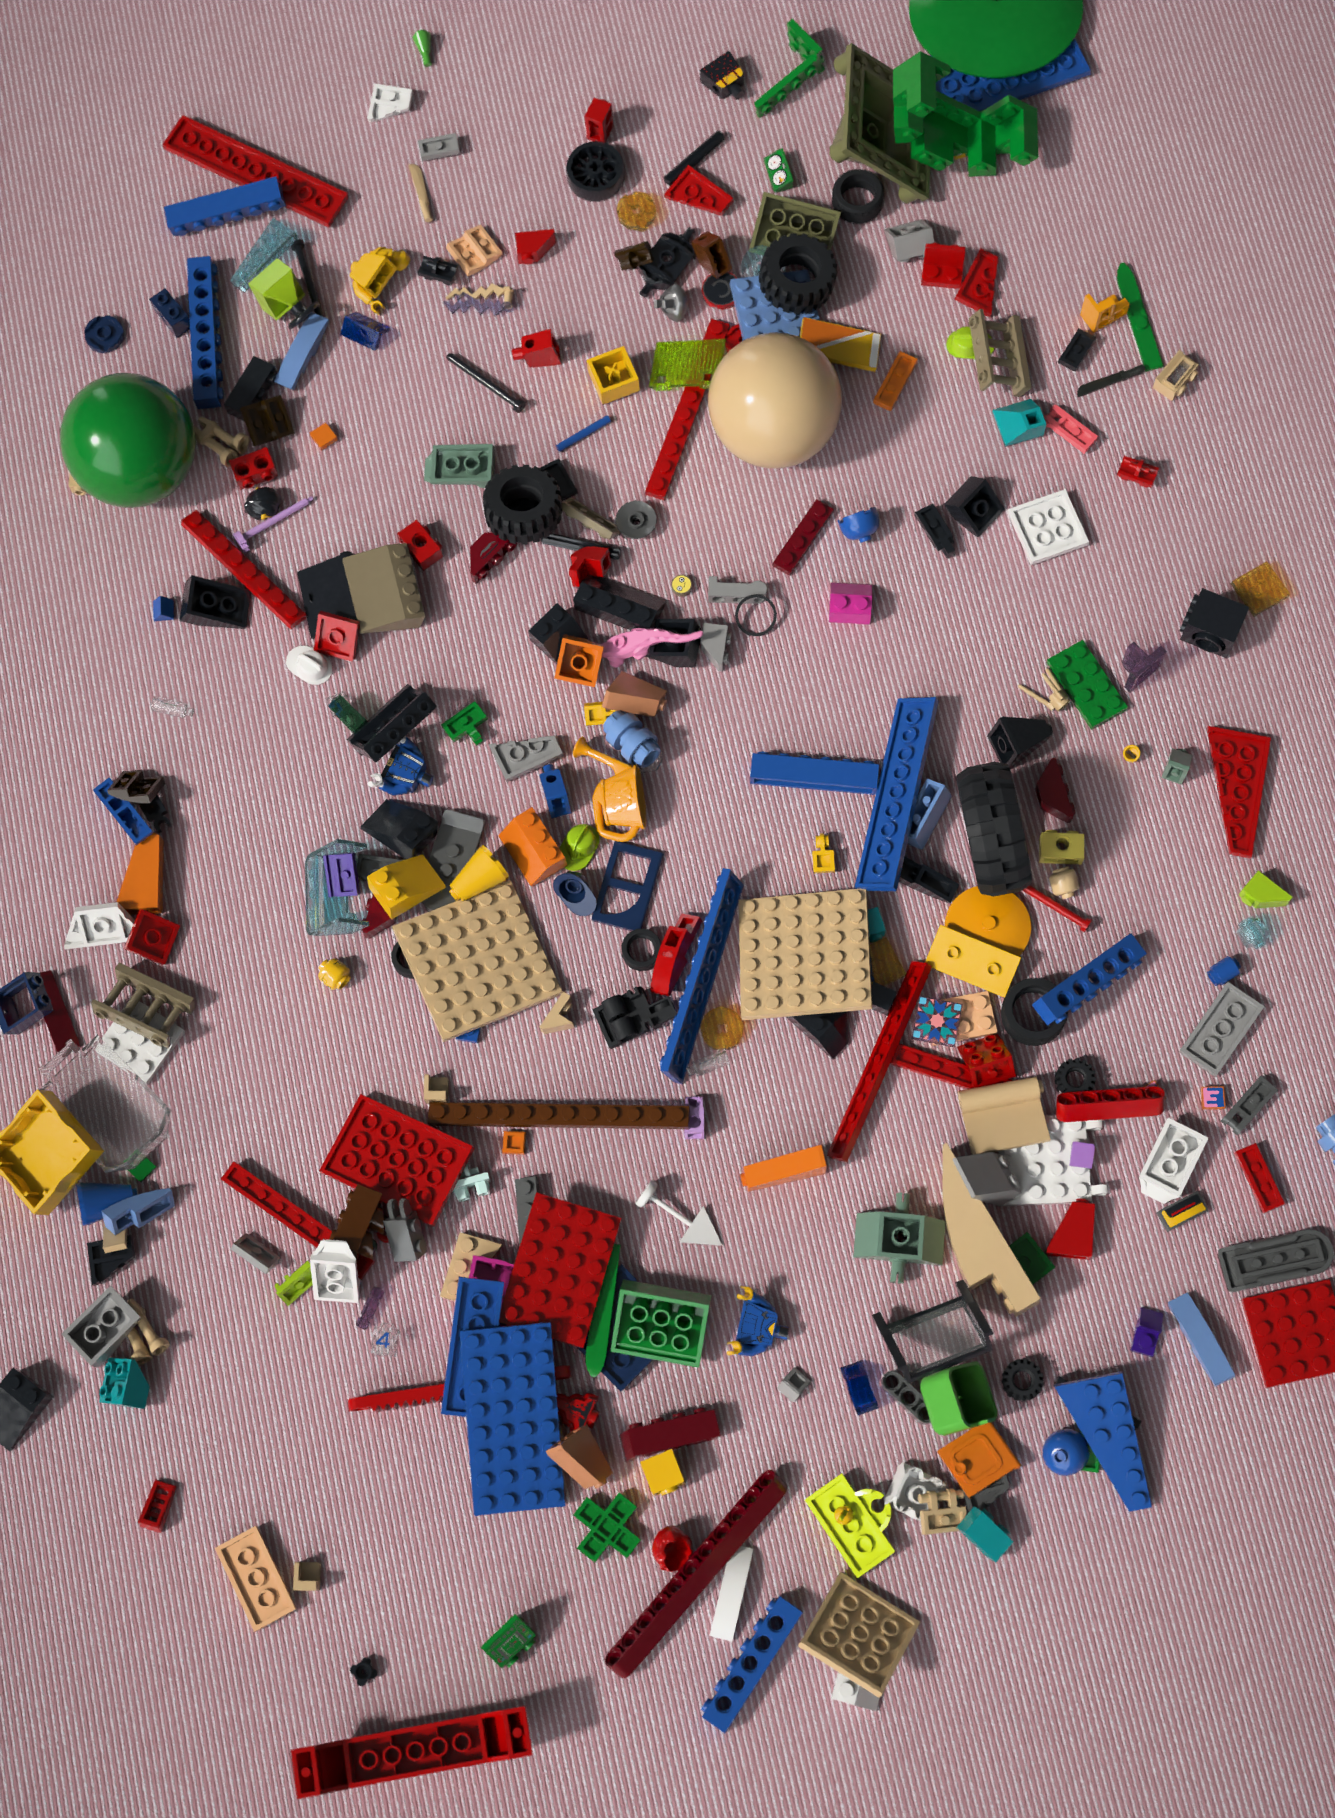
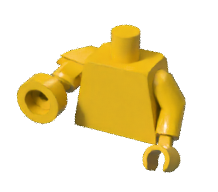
M378 247L370 251V253L363 254L359 261H354L351 264L352 271L350 277L354 280L352 283L354 292L365 304L371 305V309L376 315H380L376 311L377 306H381L383 309L385 307L380 301H374L373 298L377 299L395 271H402L409 265V255L403 250L393 251V249H386V247Z

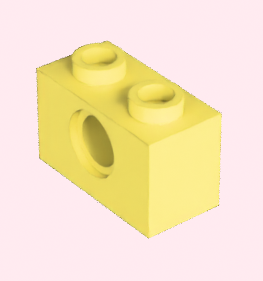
M1046 830L1041 832L1039 837V863L1082 865L1084 860V834H1079L1078 831L1057 833L1056 830ZM1063 843L1067 849L1060 850L1056 844Z

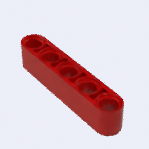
M1158 1086L1065 1092L1057 1096L1056 1117L1062 1122L1157 1116L1164 1112L1165 1091Z

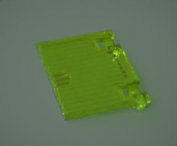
M726 339L656 342L649 388H653L655 391H670L672 387L699 386L702 389H709L711 381H704V374H714L718 364L723 359ZM658 376H666L665 383H658Z

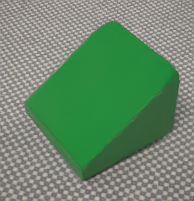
M139 1150L123 1164L140 1182L156 1168Z

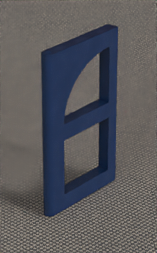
M615 841L597 898L596 909L591 920L628 931L641 929L664 854ZM619 852L651 860L643 886L611 878ZM608 887L640 895L638 901L624 912L617 914L601 913Z

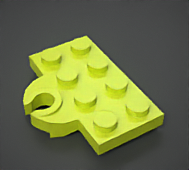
M842 1473L806 1498L805 1501L851 1570L859 1578L895 1552V1549L882 1532L889 1525L892 1511L891 1505L888 1503L882 1512H875L872 1509V1502L874 1499H882L884 1494L874 1489H863L855 1492ZM840 1506H848L853 1511V1519L846 1525L839 1524L834 1517L836 1509ZM844 1509L839 1520L843 1521L848 1511Z

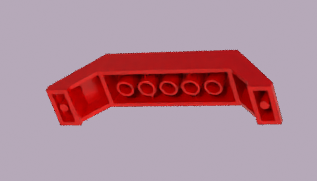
M526 1706L475 1714L291 1750L297 1799L533 1755Z

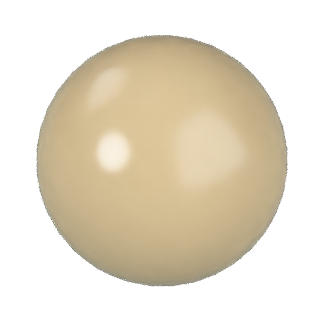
M779 332L755 335L733 347L718 364L708 393V409L711 423L722 444L744 462L768 469L792 467L805 462L817 454L833 435L839 422L842 407L840 382L833 365L825 354L814 344L801 337Z

